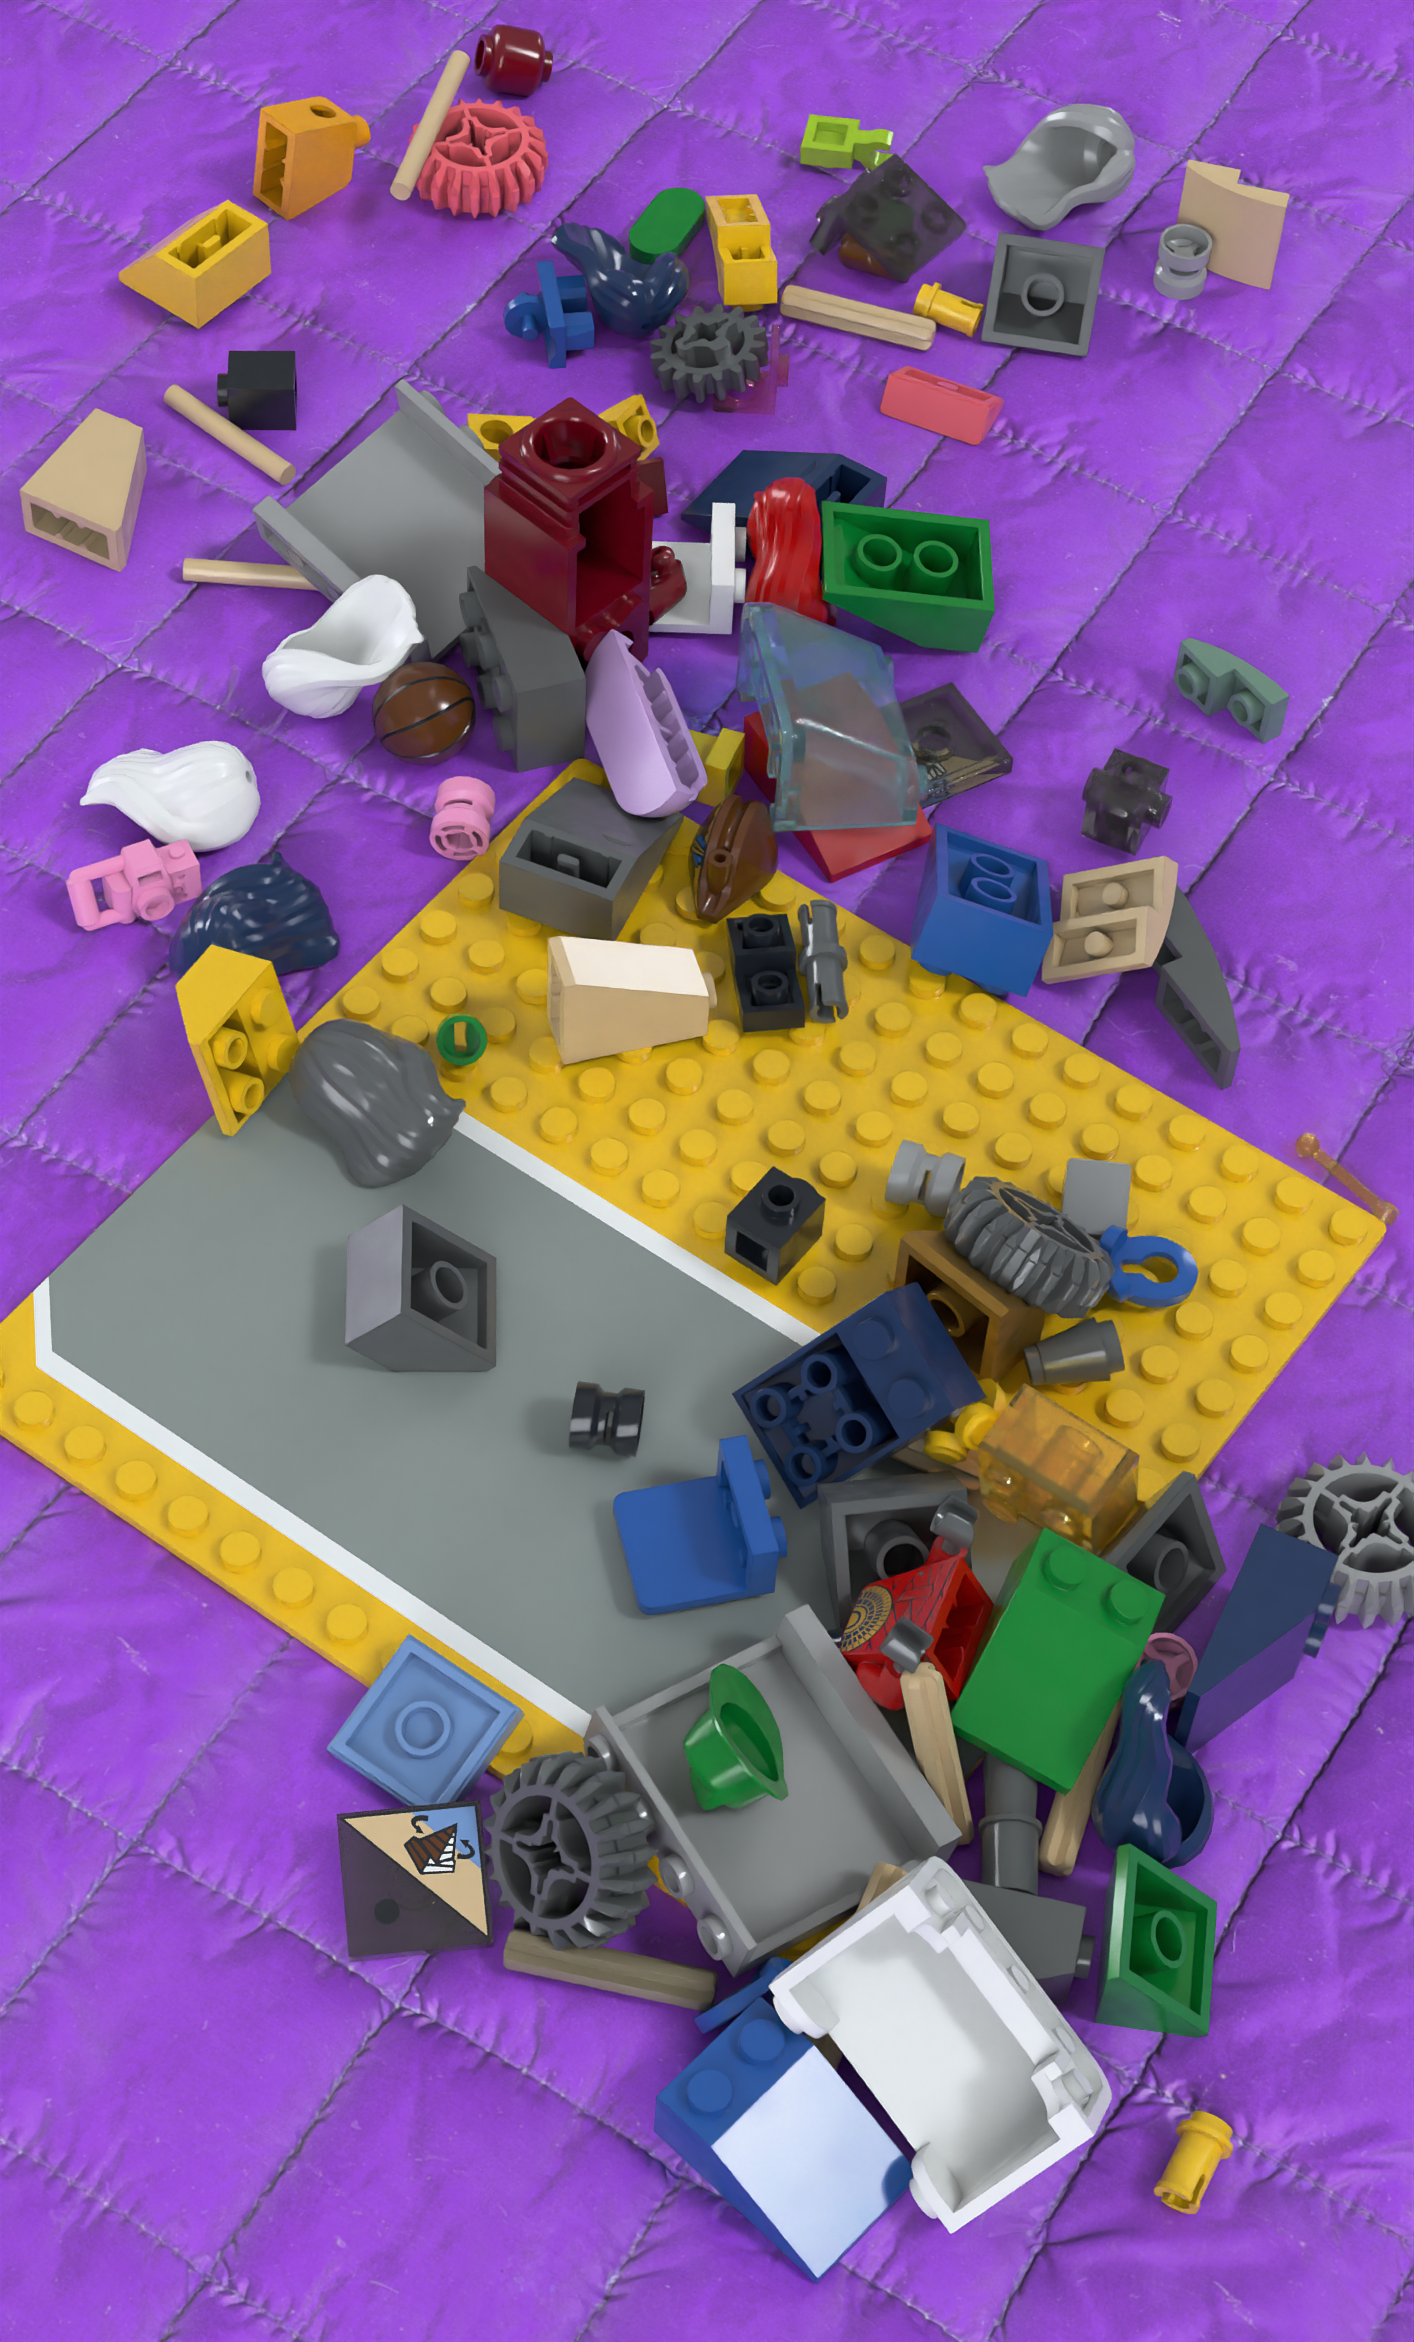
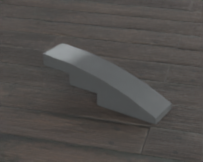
M1176 883L1169 925L1159 953L1152 964V967L1160 976L1154 1004L1218 1087L1223 1090L1232 1086L1241 1049L1231 996L1214 949L1188 899Z

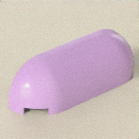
M611 629L595 649L585 671V720L620 807L626 812L640 817L656 818L669 816L688 807L698 798L699 792L707 784L706 771L671 685L662 670L657 668L651 674L639 660L628 652V648L634 642L618 631Z

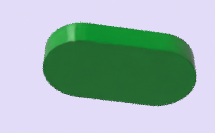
M681 187L665 189L658 193L629 231L628 251L630 257L642 264H653L660 254L668 251L677 253L678 257H680L704 224L705 202L703 198L695 191Z

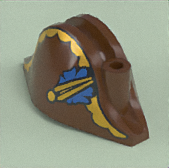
M731 793L711 811L699 827L688 854L689 875L698 919L717 924L772 880L778 867V845L769 808L764 803L756 800H749L743 803L741 796Z

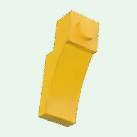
M758 195L705 196V218L708 223L714 250L718 291L724 306L731 305L732 309L739 306L743 308V312H751L762 309L763 304L777 303V259L770 245V222Z

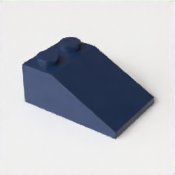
M1260 1524L1184 1700L1173 1739L1191 1755L1292 1680L1303 1654L1316 1659L1343 1586L1331 1582L1339 1555Z

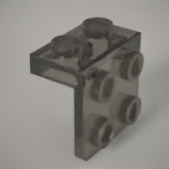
M895 153L876 169H866L841 196L835 194L823 204L815 216L820 222L809 242L824 256L841 243L843 234L848 232L896 280L906 281L960 238L966 229V223Z

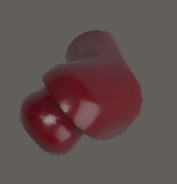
M659 546L652 549L649 626L656 623L685 597L687 592L683 565L680 560L675 559L673 550L667 546Z

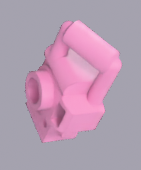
M149 839L123 847L119 856L75 869L66 880L77 925L82 926L87 931H93L117 922L128 924L135 921L139 916L148 921L159 920L167 916L176 904L197 898L202 893L200 864L187 839L159 848H155ZM102 877L104 898L110 909L99 912L91 880Z

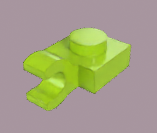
M809 114L800 147V164L816 165L824 168L852 169L855 159L860 161L871 172L878 174L889 173L893 154L880 153L877 150L890 151L894 133L886 129L860 130L859 119Z

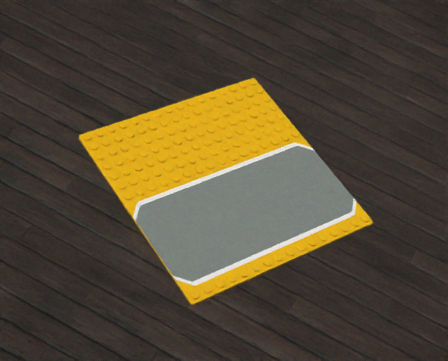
M577 759L489 843L485 854L477 855L297 1032L301 1044L315 1028L323 1023L341 1018H349L420 1044L429 1053L435 1065L440 1085L445 1093L453 1099H464L466 1102V1107L459 1115V1121L452 1128V1134L446 1144L416 1174L389 1185L372 1187L360 1184L349 1173L342 1150L333 1136L312 1120L297 1104L289 1083V1072L286 1073L265 1098L259 1109L248 1118L233 1137L222 1133L214 1113L0 1323V1435L367 1688L372 1686L405 1638L410 1634L519 1707L525 1715L486 1769L503 1781L504 1776L511 1774L517 1768H521L522 1764L529 1763L530 1759L565 1751H572L573 1753L582 1752L585 1756L583 1738L594 1709L604 1705L609 1714L613 1716L776 1635L785 1614L807 1603L826 1631L837 1629L822 1554L818 1500L805 1508L800 1509L732 1393L882 1293L893 1290L900 1239L907 1232L945 1230L942 1224L945 1219L928 1214L924 1205L910 1202L902 1206L885 1200L891 1168L899 1146L904 1139L923 1144L927 1153L936 1156L949 1152L965 1157L966 1165L959 1192L975 1176L997 1177L1002 1182L1013 1183L1023 1191L1029 1190L1035 1197L1044 1202H1049L1059 1212H1061L1063 1180L1069 1159L1079 1158L1129 1164L1131 1166V1181L1126 1222L1127 1236L1148 1235L1169 1239L1181 1245L1191 1254L1198 1269L1197 1281L1191 1294L1184 1301L1173 1306L1146 1307L1129 1301L1119 1304L1105 1292L1096 1307H1091L1084 1318H1061L1057 1314H1045L1040 1341L1092 1317L1095 1318L1097 1323L1112 1319L1120 1341L1125 1370L1110 1374V1381L1032 1386L1025 1359H1023L996 1383L1006 1393L1007 1398L1005 1410L1001 1416L1003 1421L1002 1431L991 1445L978 1451L991 1459L990 1470L983 1486L978 1492L967 1490L968 1504L975 1507L979 1512L978 1519L973 1525L975 1536L971 1545L972 1572L993 1604L996 1602L1012 1563L1044 1527L1098 1556L1140 1507L1181 1472L1187 1471L1195 1474L1198 1481L1381 1244L1386 1233L1385 1223L1376 1216L960 975L952 973L948 976H942L924 969L918 961L911 959L910 946L834 902L832 903L837 908L836 921L839 945L844 947L847 952L848 965L847 969L843 972L849 1012L841 1020L837 1017L836 1006H833L836 1022L825 1024L815 1022L810 1018L808 1012L809 998L806 977L801 974L798 965V955L803 950L797 912L799 907L805 903L809 907L810 918H813L810 901L830 900L776 870L772 880L763 889L717 924L698 919L689 875L688 854L692 841L701 825L685 816L683 823L616 941L693 949L701 973L710 972L717 995L716 1008L709 1009L707 1035L563 1065L547 1018L548 938L558 936L581 937L499 909V861L524 819L573 777L612 790L603 768L587 759ZM760 913L769 915L787 914L796 948V974L805 1005V1028L743 1032L730 963L726 918L748 917ZM454 1013L473 1015L482 1023L486 1032L487 1045L484 1053L477 1061L468 1065H455L448 1062L442 1057L437 1048V1028L444 1018ZM465 1022L454 1023L455 1052H467ZM773 1166L792 1178H800L807 1181L816 1189L819 1195L826 1198L822 1236L777 1286L724 1253L727 1215ZM404 1204L496 1257V1367L488 1371H391L345 1346L348 1236ZM1159 1256L1150 1257L1144 1260L1141 1265L1124 1264L1121 1268L1124 1273H1143L1147 1279L1156 1283H1168L1178 1275L1177 1268L1173 1262ZM578 1381L599 1384L605 1392L618 1393L624 1388L645 1390L643 1420L636 1457L615 1454L610 1446L596 1445L591 1450L569 1448L571 1416ZM613 1412L609 1413L608 1427L612 1426ZM746 1435L753 1460L763 1459L767 1467L771 1496L765 1502L770 1518L776 1516L781 1518L786 1534L787 1557L778 1558L774 1593L657 1615L642 1613L637 1606L613 1514L615 1497L623 1492L716 1476L719 1440ZM889 1457L850 1481L926 1472ZM948 1701L949 1709L953 1701ZM875 1703L918 1767L905 1706L901 1710L891 1711ZM954 1734L965 1783L983 1760L984 1750ZM654 1855L647 1865L658 1878V1881L653 1885L690 1909L683 1898L676 1899L668 1891L659 1872V1859ZM856 1913L776 1956L795 1962Z

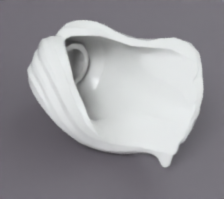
M370 575L351 585L311 628L291 634L280 643L274 652L267 656L262 666V676L270 697L299 715L327 718L342 714L354 703L364 686L384 681L392 672L404 664L415 644H422L424 638L418 629L416 609L410 595L400 583L385 575Z
M202 741L166 754L142 748L111 759L94 771L86 795L80 799V805L107 804L115 806L164 845L187 839L193 852H206L221 849L240 841L249 831L257 817L261 801L257 790V777L253 767L239 749L227 742Z

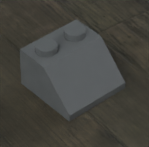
M999 232L981 341L1087 357L1105 258V248Z
M404 1204L348 1236L345 1346L391 1371H488L496 1367V1257Z
M951 1470L817 1484L821 1547L837 1629L847 1626L859 1595L866 1586L914 1570L926 1563L934 1541L939 1537V1535L930 1530V1527L940 1504L948 1495H953L968 1504L967 1488ZM970 1546L967 1549L965 1562L972 1571Z

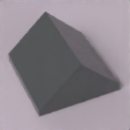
M1187 1471L1181 1472L1150 1497L1097 1556L1166 1595L1150 1635L1155 1633L1173 1634L1227 1571L1196 1476Z

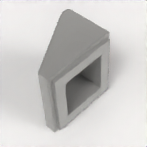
M1079 1158L1069 1159L1063 1180L1061 1213L1068 1214L1070 1220L1084 1227L1086 1233L1098 1241L1102 1234L1112 1225L1126 1229L1131 1166L1126 1163Z

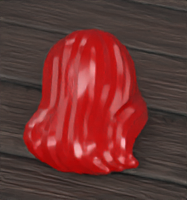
M784 477L773 481L764 491L754 493L755 501L748 518L746 536L756 563L747 583L744 609L751 625L761 634L791 646L807 647L826 639L832 633L836 625L837 608L836 605L823 600L822 581L819 576L822 538L815 489L801 478Z

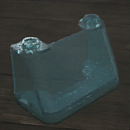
M745 602L741 619L735 685L740 702H757L769 745L767 774L768 778H777L775 802L770 804L769 810L774 831L915 825L918 802L925 801L928 796V774L926 766L917 765L893 687L894 665L892 657L890 655L884 656L880 645L774 603Z

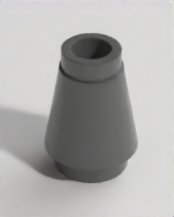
M1092 1317L1037 1342L1034 1346L1023 1348L1025 1364L1032 1386L1110 1381V1374L1125 1370L1120 1341L1112 1319L1097 1323L1095 1318Z

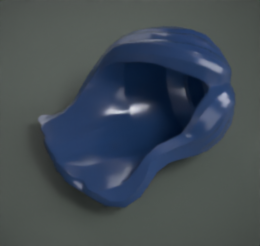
M570 222L560 225L552 232L551 243L553 247L562 253L584 275L596 313L606 327L623 337L642 339L653 335L656 330H659L661 325L665 326L673 319L690 286L689 270L684 261L679 259L677 253L668 251L660 254L653 264H642L629 257L620 242L602 229L590 228L587 225Z
M276 851L271 854V860L268 863L237 867L220 876L200 894L173 936L168 953L170 970L180 980L208 947L215 945L271 961L278 977L293 970L322 967L338 956L340 940L334 929L329 907L325 903L319 887L294 870L285 861L282 854Z
M1145 1658L1141 1661L1140 1667L1130 1675L1124 1687L1118 1746L1097 1783L1092 1799L1091 1816L1094 1828L1101 1842L1113 1853L1116 1854L1118 1846L1130 1843L1167 1869H1173L1186 1865L1204 1849L1212 1832L1214 1802L1206 1776L1197 1760L1166 1731V1720L1171 1700V1692L1169 1691L1170 1679L1166 1672V1664L1161 1659Z

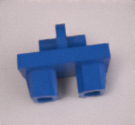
M553 260L536 262L541 291L536 296L523 292L510 301L503 312L505 327L511 335L524 338L526 341H533L537 339L539 334L543 333L549 368H566V351L594 349V322L592 312H586L587 292L584 275L556 277Z

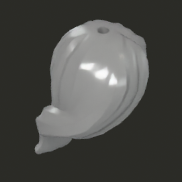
M1070 104L1057 108L1043 117L1025 137L1008 161L997 166L985 165L982 169L988 179L987 183L991 196L1001 210L1016 221L1022 222L1030 230L1047 231L1058 225L1072 208L1078 205L1111 201L1127 189L1133 179L1136 165L1134 155L1135 139L1131 129L1117 111L1096 104Z

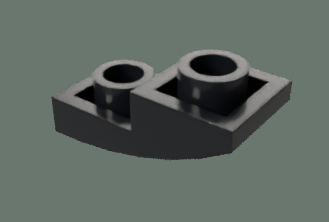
M760 913L748 917L726 918L730 963L743 1032L805 1028V1005L796 974V948L787 914L769 915Z

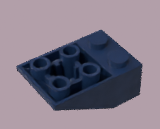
M742 450L682 512L681 520L711 535L712 504L735 503V527H746L747 529L748 518L755 501L754 493L764 491L773 481L784 477L801 478L815 489L818 512L821 501L884 508L887 477L836 453ZM746 536L745 553L753 556ZM820 553L819 576H820V580L822 581L821 553Z
M918 1282L882 1293L732 1393L800 1509L818 1500L817 1484L844 1482L854 1479L927 1435V1432L938 1429L960 1415L968 1406L977 1404L987 1397Z

